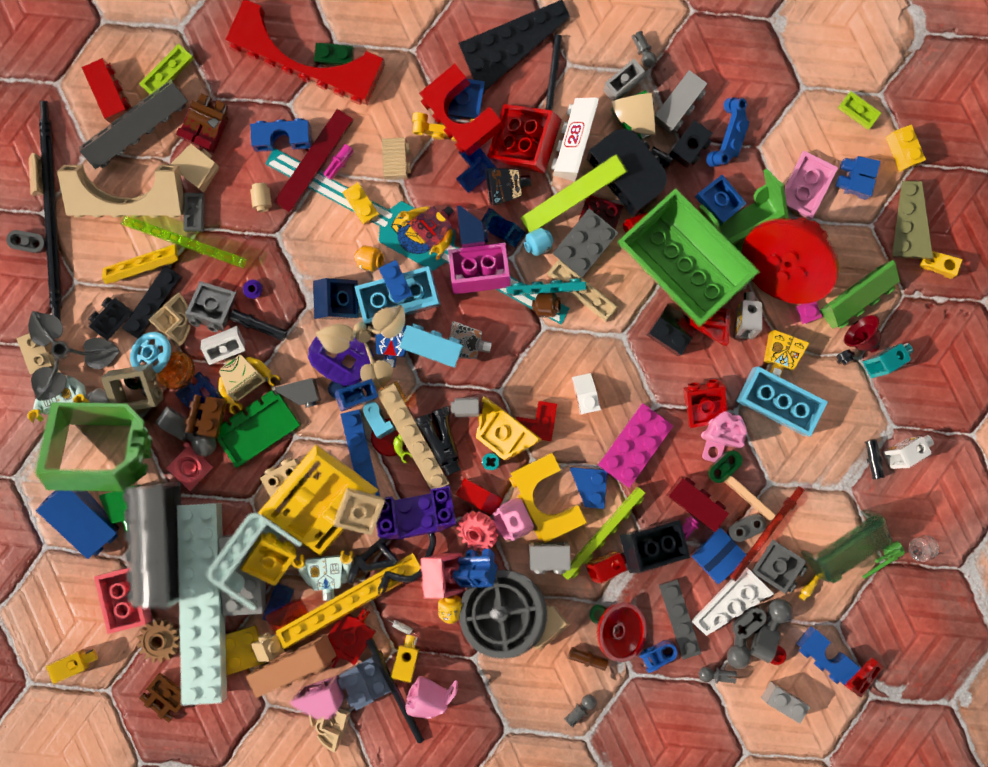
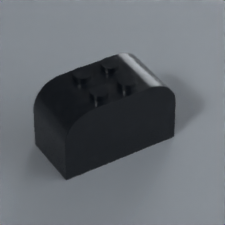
M618 129L592 147L586 160L595 169L611 157L619 156L627 172L607 184V186L629 214L635 217L656 201L666 186L667 175L661 165L660 158L656 154L653 155L651 153L650 147L644 139L641 140L631 130Z

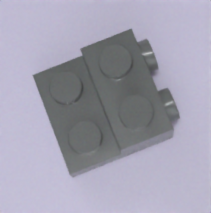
M200 281L186 310L187 320L196 327H199L200 324L205 325L212 332L224 331L237 293Z
M772 539L753 568L752 573L787 595L788 592L792 593L798 585L795 582L798 576L803 577L808 567L805 566L807 564L806 560Z

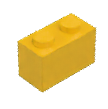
M912 124L895 130L886 137L899 172L915 167L926 160Z

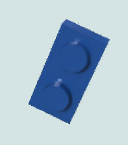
M397 260L378 268L395 304L413 296Z

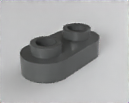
M13 230L6 238L8 246L15 250L39 254L46 249V239L36 233ZM21 238V242L18 244L17 240ZM39 241L40 245L36 247V242Z
M751 514L729 526V537L737 542L749 539L765 530L766 520L759 514ZM758 520L759 526L754 527V522ZM738 529L742 530V534L740 536L736 534V531Z

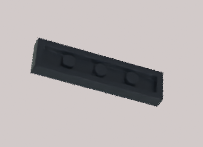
M164 266L122 329L137 339L141 337L151 324L149 319L163 307L183 277L168 266Z

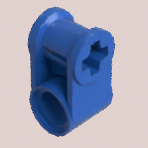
M663 640L652 647L644 649L638 656L643 659L647 667L646 671L651 673L676 659L677 649L670 640ZM671 647L672 652L666 655L663 654V649Z

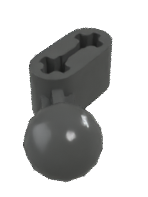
M167 406L155 421L160 428L182 441L189 439L192 442V449L197 455L206 457L215 452L217 447L216 439L198 435L195 427L193 434L186 433L185 421L187 417Z
M777 599L769 604L768 615L770 618L767 624H763L755 631L750 654L768 664L773 660L780 638V632L777 630L779 625L788 622L792 618L793 608L788 601Z
M758 607L749 608L731 625L735 641L734 646L728 650L727 661L733 668L744 669L751 663L752 655L749 648L746 647V638L766 622L765 612ZM754 612L759 614V620L753 619ZM739 625L744 626L743 633L739 631Z

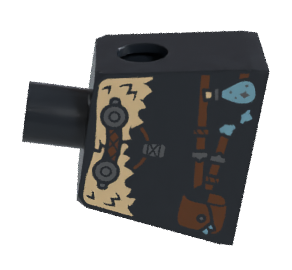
M485 168L490 205L494 206L522 196V188L531 186L530 175L520 176L519 169Z

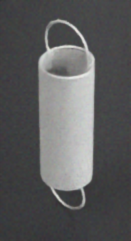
M394 620L392 627L408 635L413 633V628Z

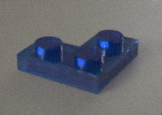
M480 148L470 156L466 152H458L469 165V168L459 175L456 180L468 194L486 180L485 168H497Z

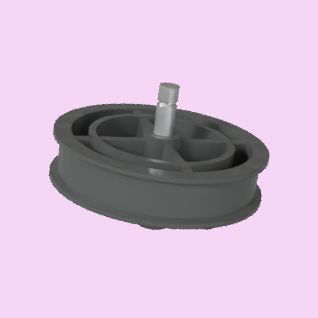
M497 570L493 587H469L462 597V608L459 614L462 632L469 644L485 656L504 659L523 655L531 650L543 635L547 622V607L544 596L531 579L520 573Z

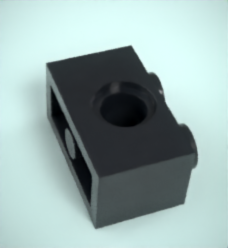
M694 120L670 152L671 156L686 168L690 164L695 165L700 158L699 151L702 148L706 150L712 142L709 138L713 133ZM688 142H694L697 148L691 149L688 146Z

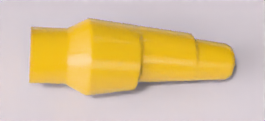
M815 575L801 589V594L798 597L802 601H806L812 595L820 579L818 575Z

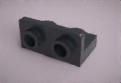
M115 295L111 298L109 296L106 297L101 303L103 307L99 312L94 311L88 318L90 321L89 327L107 341L133 313V310L118 300Z

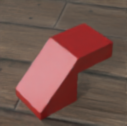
M464 478L455 494L491 515L497 511L503 501V498L466 478Z

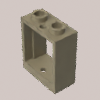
M151 364L111 370L101 377L109 403L128 404L133 410L155 407L163 400V393L159 388L157 375ZM140 376L148 399L128 402L120 379Z

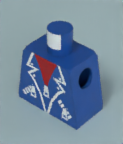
M404 326L400 334L393 338H386L382 333L375 334L376 353L385 356V361L389 362L392 368L396 366V357L405 358L407 351L399 346L407 326Z

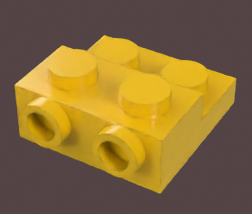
M261 532L251 546V552L242 563L241 571L276 586L296 558V548H294L290 541L286 540L283 543L277 540V536L271 532L267 534Z

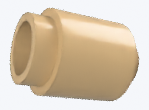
M267 183L252 184L250 192L253 209H257V212L269 211L268 208L272 207L270 188L267 187Z

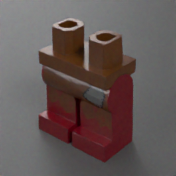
M201 93L196 102L192 100L181 128H178L176 135L187 142L215 153L225 124L228 121L226 117L228 106L217 101L214 109H211L209 106L212 99Z

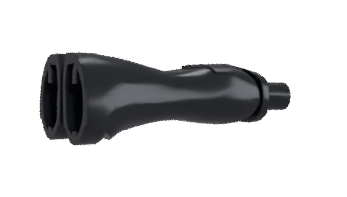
M449 407L440 408L414 419L418 428L426 437L436 460L441 465L440 467L444 468L446 475L461 470L458 464L460 461L458 459V451L449 423ZM432 418H433V420H434V422H435V425H436V428H437V430H438V432H439L440 438L438 437V435H437V433H436V430H435L434 425H433Z

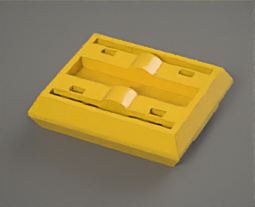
M316 444L258 513L321 557L345 530V528L334 526L333 522L346 488L373 495L376 494L378 489ZM318 460L320 462L318 468L312 472L309 478L305 476L299 483V480ZM319 471L322 474L317 478V474ZM296 486L293 497L288 500L286 506L282 507L280 513L275 511L288 493Z

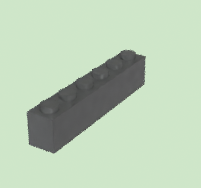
M170 79L79 147V152L95 170L99 167L104 168L110 163L109 159L125 152L124 148L131 144L133 146L138 143L143 134L153 132L156 128L155 125L171 118L170 114L186 107L185 103L188 101Z

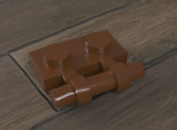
M194 394L193 401L189 405V408H191L189 417L185 421V432L193 434L194 427H199L198 435L218 438L227 401L206 396L205 403L202 404L200 403L202 396ZM198 410L203 411L200 421L196 420Z
M161 672L146 689L152 695L148 696L144 692L139 698L144 702L146 708H151L158 714L157 717L161 720H166L168 723L174 718L169 713V710L171 709L174 713H177L183 706L181 689ZM158 699L163 704H165L164 708L161 705H159L155 700Z

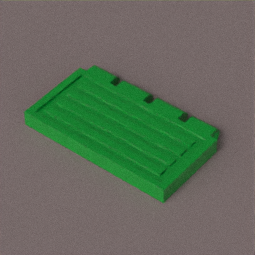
M271 390L261 397L264 402L263 405L257 399L245 408L248 415L241 410L229 418L232 423L231 426L227 421L221 424L219 437L216 439L235 468H239L301 426L281 394L276 395Z

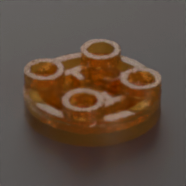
M172 352L166 367L157 373V381L171 390L185 387L194 376L195 365L193 360L183 352Z

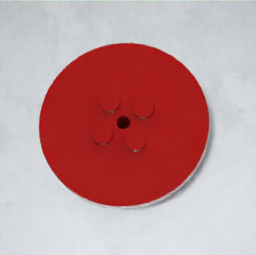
M798 217L795 220L773 219L765 221L752 229L742 246L741 254L759 271L751 280L762 291L784 302L794 304L816 302L831 292L839 276L838 257L834 248L827 240L828 234L826 230H823L818 222L810 221L806 217Z

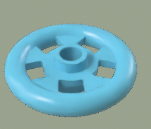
M148 332L139 337L133 344L130 352L131 366H141L140 363L145 361L147 364L152 365L156 374L162 371L171 357V344L169 340L159 332ZM155 339V344L149 345V341ZM161 346H163V353H160L159 350ZM157 360H159V363H158L157 365L153 366L152 363H154V362H156Z

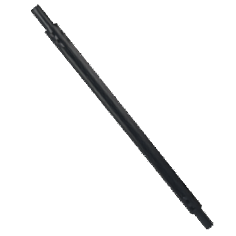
M40 101L41 119H39L49 302L52 315L61 321L60 308H62L52 128L51 120L49 119L48 101Z

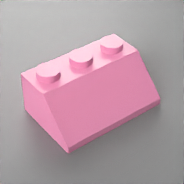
M338 675L301 687L292 699L291 705L317 719L321 717L328 719L335 716L345 698L344 692L338 683Z

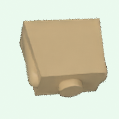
M192 144L187 146L170 164L179 165L180 174L203 192H205L219 170V166L210 159L212 157L211 154L204 149L198 150Z

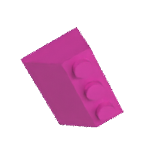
M505 243L448 250L453 294L501 289L510 286Z

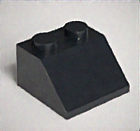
M667 304L646 336L674 355L680 356L692 340L697 329L690 325V318Z

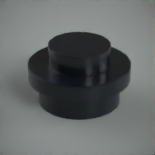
M850 349L841 352L836 356L838 365L843 364L846 366L854 361L853 357L856 354L851 352Z

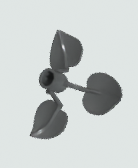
M33 311L30 315L28 329L31 339L39 346H46L52 342L51 352L55 356L53 370L49 367H41L32 375L31 386L38 401L52 399L65 389L67 383L66 376L63 373L57 372L59 360L67 358L69 353L85 355V363L93 369L107 367L119 354V349L113 343L102 338H91L85 341L83 345L85 352L68 348L64 342H56L54 340L63 333V325L57 317Z

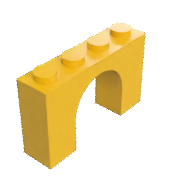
M552 452L510 472L512 477L509 478L513 488L518 487L520 494L517 496L524 505L526 504L531 521L535 522L537 529L534 531L538 539H543L544 543L587 523L577 504L556 514H546L541 512L533 502V491L537 483L561 471Z

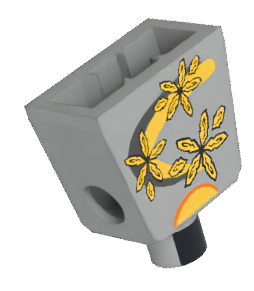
M745 292L743 300L736 308L734 338L753 340L762 331V302L755 301L754 292Z

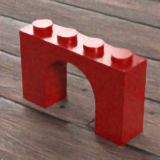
M454 63L419 93L423 98L420 102L427 110L432 109L434 112L432 117L438 124H444L446 128L443 131L450 139L452 137L455 138L457 143L454 145L461 153L466 152L470 156L505 126L491 107H488L468 123L460 124L450 120L448 109L451 101L470 85L467 77Z

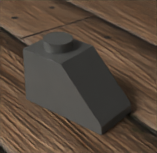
M309 378L275 387L276 392L298 405H305L306 408L316 406V402L321 401L316 378Z

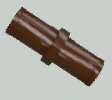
M573 647L570 649L569 660L582 663L585 667L592 666L606 671L608 666L607 658L596 656L590 651L584 652Z

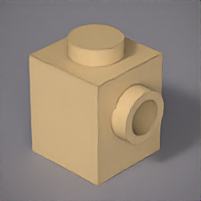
M263 634L258 637L257 641L251 644L258 662L270 661L285 652L277 634Z

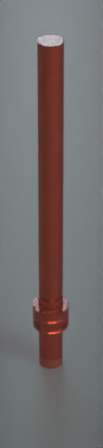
M798 486L793 494L783 502L784 506L730 575L733 581L736 582L787 513L795 508L797 500L805 491L802 487Z

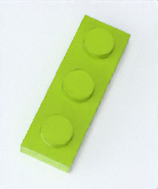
M178 44L139 84L151 94L170 79L173 81L194 58Z

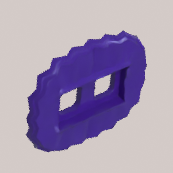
M317 336L312 341L308 351V359L311 366L326 378L343 386H351L361 382V368L366 364H371L364 343L359 342L356 336L353 341H349V348L342 353H338L335 358H331L326 354L327 350ZM347 355H351L356 359L351 368L342 364Z

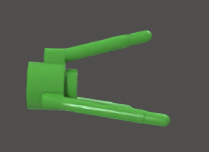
M891 540L857 545V549L885 546L883 548L884 556L875 560L876 563L884 562L862 577L865 579L889 563L898 560V557L904 556V549L900 542L895 541L892 543Z

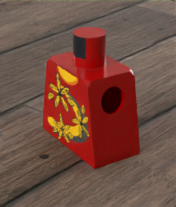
M611 551L584 564L592 582L600 584L627 571L624 552L620 554L619 552Z

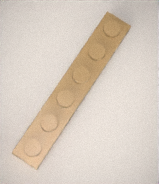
M393 383L378 391L379 399L430 489L447 486L449 481L415 423L395 384Z

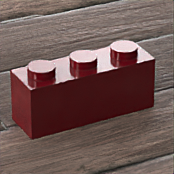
M679 477L666 496L710 530L716 532L729 515L725 511L727 507L718 500L716 502L710 499L711 495L704 489L699 491L695 488L696 483L690 478L686 477L684 479Z

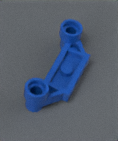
M732 97L727 98L724 102V110L727 113H732L721 149L719 151H711L707 155L706 161L710 167L727 164L733 157H739L750 123L747 120L745 110L747 101L744 98Z

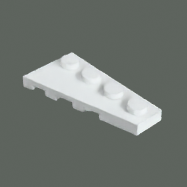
M744 566L691 621L707 636L728 623L732 618L738 617L745 610L752 606L754 607L761 600L770 597L774 593Z

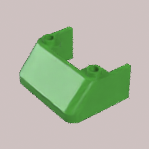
M768 169L763 170L766 185L756 190L754 203L735 213L720 226L718 220L703 204L699 206L701 214L740 253L742 252V246L746 237L757 225L773 219H789L784 185Z

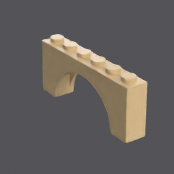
M63 165L57 171L66 215H74L77 218L84 217L85 215H93L95 218L103 217L104 215H112L114 218L122 217L123 215H131L133 218L141 217L142 215H149L152 218L165 215L175 218L181 216L184 212V194L179 165H159L155 170V181L152 189L141 196L132 198L113 196L99 189L88 178L83 165Z

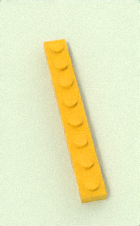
M413 553L400 560L396 566L382 570L277 630L276 633L283 648L286 650L379 597L381 592L378 594V586L386 571L403 576L415 574L421 568ZM389 579L390 583H388L386 592L403 582Z

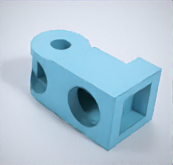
M370 401L364 405L363 413L376 437L381 439L395 431L396 427L393 422H386L382 415L383 410L381 406Z

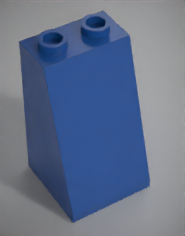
M55 490L36 509V512L86 559H89L92 555L96 557L104 549L102 547L107 542L110 544L118 537L119 526L116 523L112 524L105 510L88 491Z

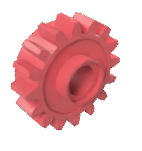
M471 511L470 513L467 512L458 521L459 526L457 530L461 531L458 536L464 538L462 543L467 542L468 548L472 546L474 551L480 549L482 552L484 549H491L497 542L496 538L499 536L497 533L498 528L487 514L480 511Z

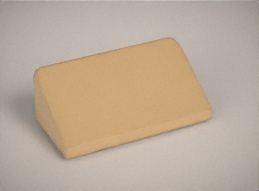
M31 153L29 157L31 195H43L41 157Z

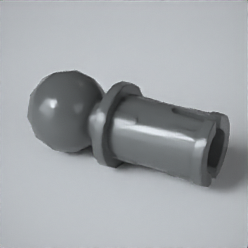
M643 31L636 32L632 35V39L638 49V55H643L642 63L644 66L652 67L657 60L656 55L649 51L652 46L648 45Z
M707 666L699 670V678L703 682H710L712 679H715L717 684L718 682L736 684V678H728V676L737 677L736 671L719 670L717 667L713 671Z
M591 694L585 695L582 699V704L579 705L577 703L573 711L564 718L565 721L573 728L584 716L588 715L587 710L595 708L597 704L596 698Z

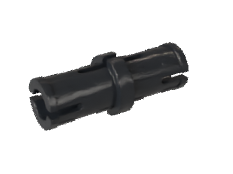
M878 439L865 441L868 453L867 463H870L872 479L885 478L882 466L883 456H880Z

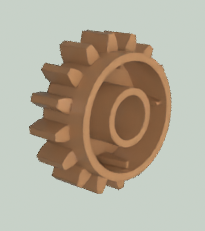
M156 619L153 623L149 622L146 624V627L140 629L143 634L137 636L141 640L137 646L142 647V650L139 652L140 654L146 653L144 659L152 657V663L156 662L157 659L162 663L165 661V658L169 660L172 658V654L175 655L178 652L176 648L180 646L178 642L180 635L177 633L179 629L173 627V622L168 624L167 619L161 622L159 619ZM157 637L162 639V645L157 642Z

